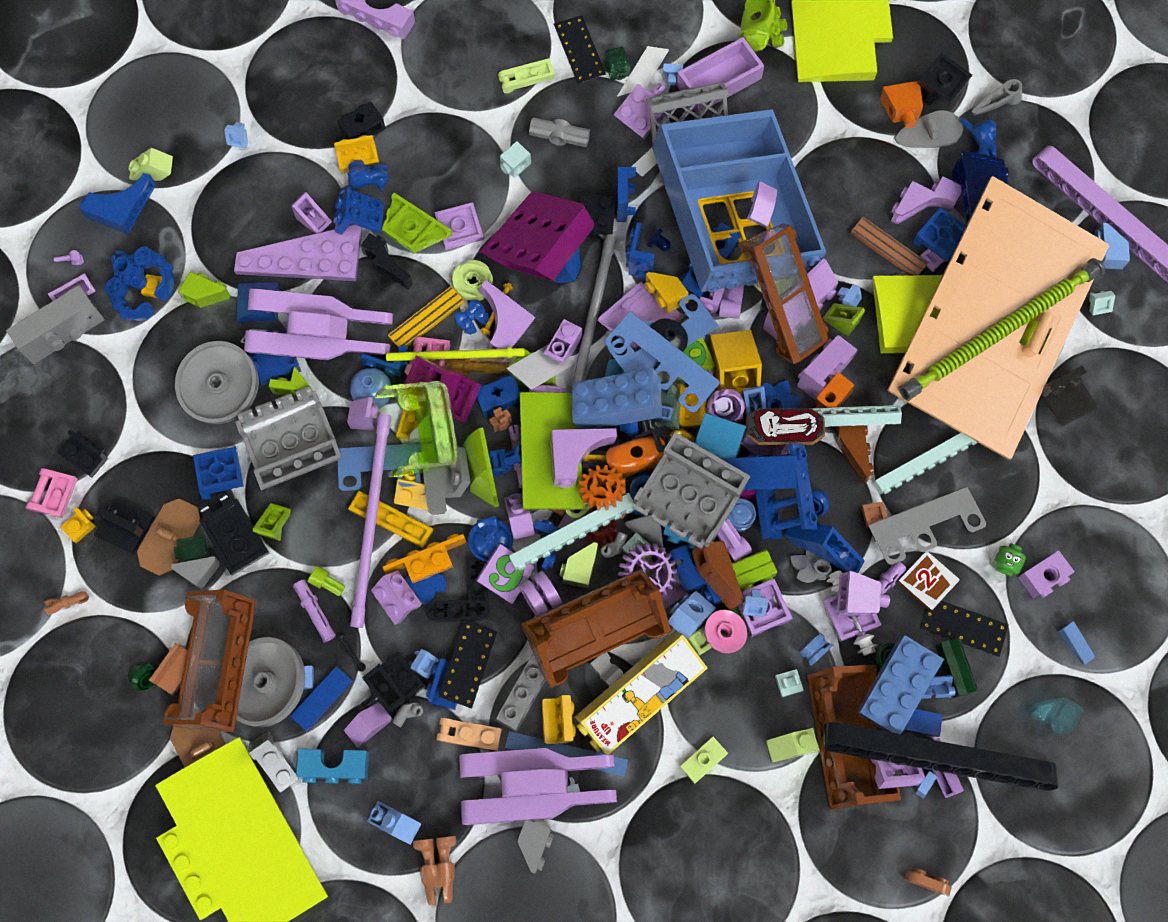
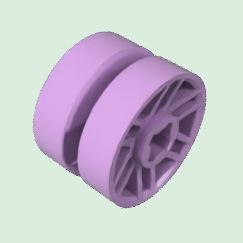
M543 571L533 576L535 586L530 580H526L518 585L536 616L548 612L546 604L552 610L563 605L557 591Z

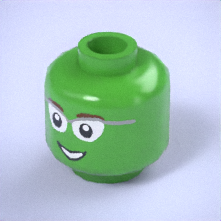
M1012 543L1009 544V547L1000 546L993 561L996 566L995 570L1010 577L1013 574H1019L1026 561L1025 554L1021 552L1022 548Z

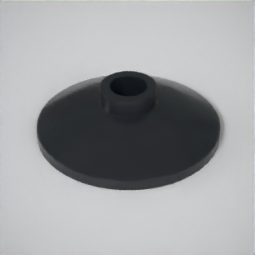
M663 318L655 321L650 326L680 351L683 352L686 349L688 335L679 322Z

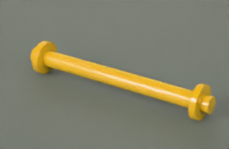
M511 283L503 284V293L507 295L509 290L513 289ZM493 312L485 328H481L484 336L491 333L489 329L495 319Z

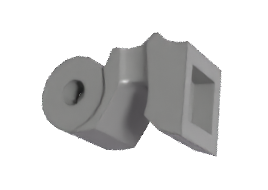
M606 652L597 656L588 665L610 687L624 673L615 664L610 663L611 658Z

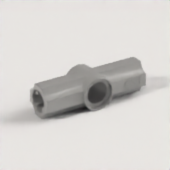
M533 118L530 123L529 135L549 139L551 143L559 146L568 143L587 147L590 129L571 126L563 119H556L552 122Z

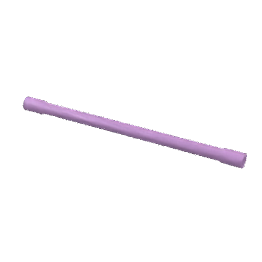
M388 414L378 415L377 438L355 601L350 627L363 628L365 601L381 481L391 415Z

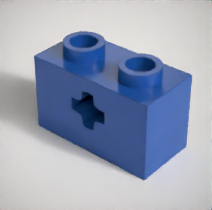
M504 375L493 383H483L481 385L476 401L484 419L494 415L493 411L499 407L504 411L520 405V391L513 375Z

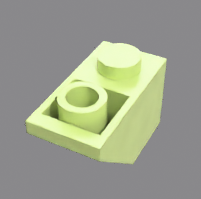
M153 148L148 149L130 162L128 168L130 171L129 179L139 180L142 174L145 173L150 175L154 181L163 180L171 174L173 156Z

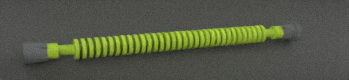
M1095 258L1088 260L1087 264L1080 268L1081 271L1074 275V278L1071 280L1065 278L1009 316L971 339V341H968L942 360L930 366L929 373L926 375L912 378L899 387L901 396L906 401H910L920 394L921 390L926 388L932 380L940 381L942 378H945L980 353L992 347V345H995L1075 291V286L1078 284L1082 285L1096 277H1102L1105 273L1103 262Z

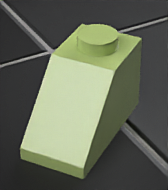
M593 542L567 559V564H562L560 576L563 577V584L585 589L589 588L598 543Z
M813 728L766 740L772 763L819 751Z

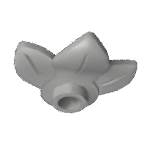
M807 550L805 555L790 557L792 566L799 571L797 579L802 582L810 583L816 579L826 580L832 573L831 565L827 560Z

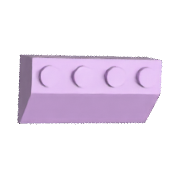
M824 258L807 274L819 311L826 299L831 300L837 293L835 289L838 285L833 271ZM802 279L781 299V301L804 285ZM803 290L783 304L789 327L794 336L795 330L799 326L803 327L809 321V316L813 313L806 290ZM768 311L763 329L776 340L778 337Z

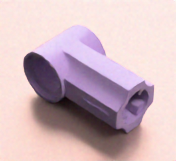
M727 518L717 537L720 541L725 542L730 560L734 563L750 554L752 549L745 538L740 537L729 518Z

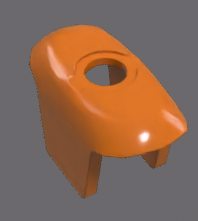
M653 435L610 448L606 452V460L610 469L616 468V473L621 472L628 479L639 473H651L663 457L664 452H658ZM660 437L661 444L666 446L664 440ZM643 450V455L639 458L631 455V453Z

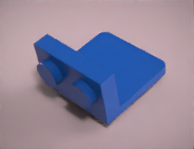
M349 188L345 190L341 197L336 199L334 207L337 209L333 220L336 233L342 235L351 223L376 233L381 232L383 224L382 201Z
M637 222L636 228L631 230V244L626 252V267H629V275L646 280V273H654L655 254L638 251L641 242V223Z

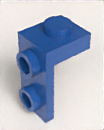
M400 345L397 353L409 352L407 347ZM361 354L360 357L364 367L377 368L391 377L395 375L401 377L405 367L410 363V360L389 363L365 354Z
M537 520L534 526L535 534L544 537L561 529L555 527L554 523L548 520H542V522ZM554 551L545 557L542 565L543 572H547L548 567H553L556 556L553 555Z

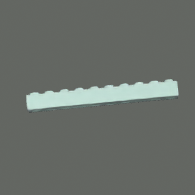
M900 405L809 408L825 418V427L901 424L902 417Z
M960 433L874 481L873 485L879 495L882 493L887 494L891 491V488L900 487L902 482H909L913 479V476L923 474L927 468L929 470L934 468L936 463L939 462L941 464L947 460V457L950 456L952 458L958 454V451H964L969 448V445H975L978 442Z
M630 494L622 496V502L616 501L617 507L609 505V510L607 511L605 507H601L600 511L595 510L509 556V559L515 570H523L527 567L526 565L534 564L539 558L549 556L550 552L554 550L559 551L563 548L562 546L572 544L575 539L585 537L588 532H595L598 530V527L608 525L611 520H617L623 514L631 513L634 511L635 504Z

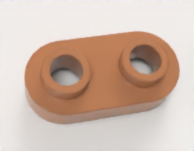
M914 867L912 871L907 870L904 880L933 892L950 896L952 887L948 885V880L935 876L934 879L926 876L925 871Z

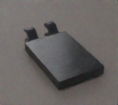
M220 491L216 494L223 507L212 512L205 500L197 504L204 515V518L200 519L199 522L230 575L233 576L270 553L259 534L253 532L254 526L239 500L236 498L231 501L226 491Z

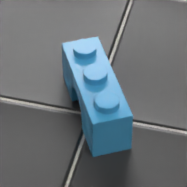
M298 749L296 777L303 779L302 783H316V779H325V783L339 784V780H348V784H361L362 780H368V751L344 750L341 764L335 768H328L324 762L325 752L323 750Z

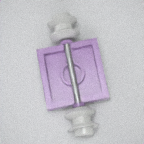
M841 570L829 575L830 579L827 582L833 584L832 592H839L840 574H843ZM838 595L825 599L823 604L839 641L857 636L858 638H856L854 645L860 646L858 654L863 653L864 656L876 652L875 647L878 644H873L871 641L874 635L866 634V632L881 626L877 614L870 616H838Z

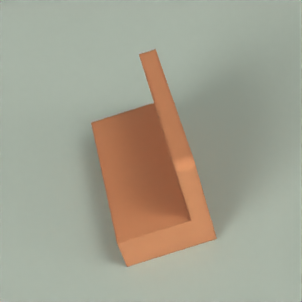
M175 643L149 681L174 696L182 684L188 650ZM194 654L192 655L191 667L196 658Z

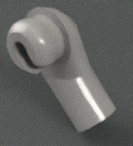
M618 531L615 541L602 546L601 554L606 558L620 554L628 534Z
M417 702L403 704L393 718L392 723L401 728L407 718L419 717L423 714L422 705Z

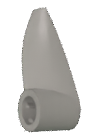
M1011 79L998 87L972 110V114L975 116L992 111L1006 103L1016 105L1021 102V81Z

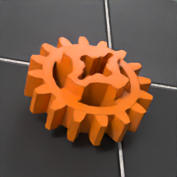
M597 465L596 471L588 469L589 475L583 474V481H579V487L581 488L579 493L582 496L583 503L588 502L589 508L596 505L597 511H600L601 507H605L607 511L609 510V505L617 507L616 501L622 502V495L626 494V484L622 478V473L616 474V468L608 470V465H605L604 469H600L599 465Z

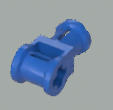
M520 444L511 450L500 449L488 452L493 476L504 475L507 471L514 469V464L522 463Z

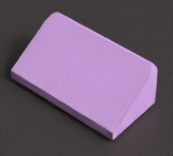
M84 273L48 293V295L54 301L78 285L87 295L94 293L96 290Z

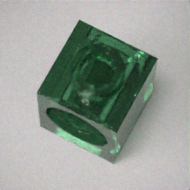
M624 47L606 50L604 63L610 80H622L629 77L630 65Z
M203 535L176 540L177 546L174 547L176 560L180 559V562L209 557L206 539Z

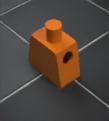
M918 81L883 87L880 101L891 121L894 123L904 121L906 128L914 127L917 124L916 119L920 117L923 109L921 87Z
M837 372L817 396L815 408L840 407L852 394L855 385L841 373Z

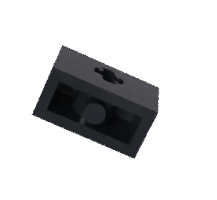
M371 101L367 104H362L355 111L345 114L337 120L340 131L347 140L359 138L363 135L374 136L386 129L383 117Z

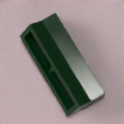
M961 638L936 645L938 655L944 659L942 666L945 675L953 676L952 687L955 688V696L953 698L978 692L979 690Z

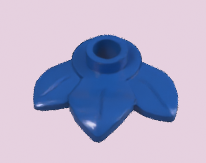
M787 380L778 383L775 387L766 382L763 384L767 409H772L771 405H776L778 409H797L800 405L802 398L791 395L790 384Z
M435 574L416 583H412L409 575L405 579L412 591L416 593L419 601L424 605L429 604L434 599L435 592L446 591L445 578L440 574Z

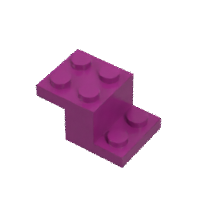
M416 356L400 394L429 411L446 413L454 419L466 423L482 384L451 367L436 365L421 356Z

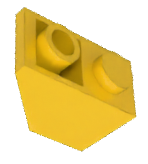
M653 272L646 273L645 287L650 294L653 293L656 297L655 300L659 308H663L667 314L679 308V302L688 296V291L678 277Z

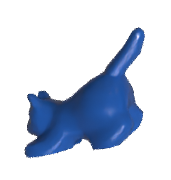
M960 118L959 122L972 133L974 140L979 146L978 152L974 154V160L989 162L991 159L992 163L995 164L996 143L994 141H996V123L988 119L985 122L972 125L968 120Z
M362 160L352 161L348 166V185L339 191L338 196L341 197L347 188L353 190L372 184L377 185L383 191L384 186L389 180L388 172H386L389 166L386 164H376L372 167H367Z

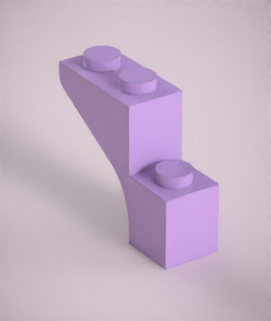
M944 176L939 183L935 181L931 190L912 181L909 188L904 187L900 195L903 198L901 202L895 203L891 211L894 214L891 222L899 224L928 207H941L951 212L964 186Z

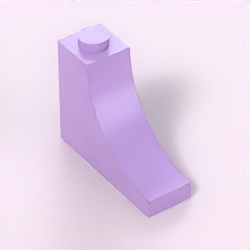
M485 280L479 292L489 302L495 317L494 335L487 348L507 349V347L511 346L513 348L532 324L535 317Z
M616 429L552 430L550 442L553 486L569 488L575 485L578 466L583 458L598 447L614 444L617 438Z

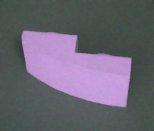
M758 181L751 199L753 204L747 217L748 220L763 227H768L776 202L777 189Z

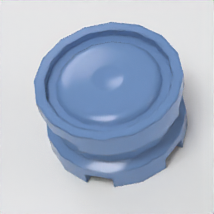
M739 499L728 518L736 531H745L752 526L756 517V510L748 500Z
M822 633L816 636L799 653L802 657L807 658L810 666L834 646L832 643H827Z

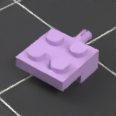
M659 83L651 92L637 84L615 112L614 116L645 140L651 132L646 98L659 96L665 87ZM663 112L654 113L655 120L660 123L666 114Z

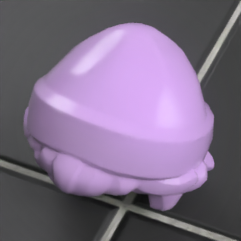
M725 388L715 391L708 400L706 413L732 422L742 420L745 409L743 397L734 389Z

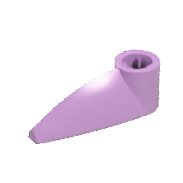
M744 285L733 289H725L721 299L719 317L740 319Z

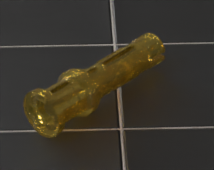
M470 358L447 359L446 367H451L464 375L470 372L509 375V370L507 369L509 362L470 360Z

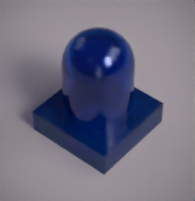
M659 228L648 244V247L652 248L655 245L662 251H668L671 248V242L661 235L663 230Z

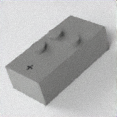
M78 285L10 327L6 332L18 350L31 363L36 364L53 352L61 350L72 340L80 338L83 333L105 319L92 300Z

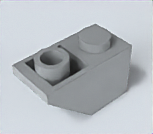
M525 820L517 842L530 871L536 874L537 870L542 871L546 857L542 855L545 847L550 848L554 835L550 834L551 828Z

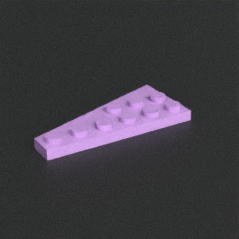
M351 225L348 226L342 235L336 233L334 229L237 252L234 272L238 275L356 281L363 227Z

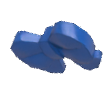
M471 300L468 304V310L457 312L454 317L456 324L465 330L464 333L470 335L477 332L472 322L474 319L483 325H486L489 320L488 313H485L483 305L477 300Z

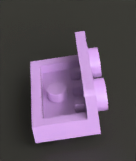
M399 571L382 576L371 590L395 625L401 623L412 610L421 606V602Z

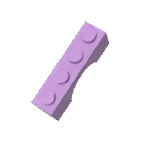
M335 0L337 8L342 14L355 17L358 21L366 22L378 30H384L393 37L405 39L415 23L413 10L397 3L387 9H375L367 5L366 0Z

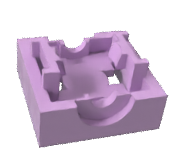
M775 579L742 591L744 600L746 596L750 597L752 589L761 590V598H768L765 617L743 615L744 603L737 606L750 637L761 634L772 627L783 625L793 619ZM773 597H775L780 610L778 609Z
M871 759L872 763L876 765V775L874 778L878 789L915 786L925 779L922 768ZM901 770L902 776H895V771Z

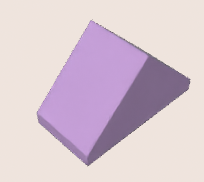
M304 192L291 205L296 219L315 234L323 232L332 222L307 192Z
M376 703L358 713L344 731L355 746L359 748L393 719L380 703Z

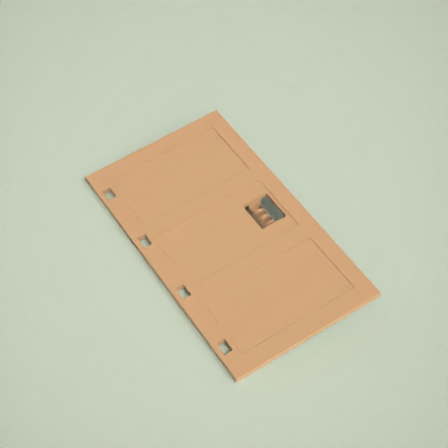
M994 176L990 177L887 391L906 401L899 392L901 385L912 378L926 375L929 373L930 366L942 360L968 341H971V339L980 335L1065 278L1069 280L1074 278V275L1081 271L1080 268L1086 265L1088 260L1095 258L1102 261L1109 244ZM985 200L991 203L988 211L982 209ZM960 253L965 256L962 264L956 262ZM1093 280L1082 285L1078 284L1075 286V291L1034 318L1033 320L1037 321L1038 324L1029 344L1024 346L1019 343L1028 323H1026L945 378H942L940 381L932 380L926 388L921 390L920 394L906 402L1004 458L1012 459ZM934 307L939 310L936 318L930 317ZM907 362L913 365L909 374L903 372Z

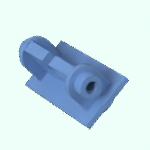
M934 676L922 699L931 698V695H935V698H951V696H955V688L952 687L953 676Z

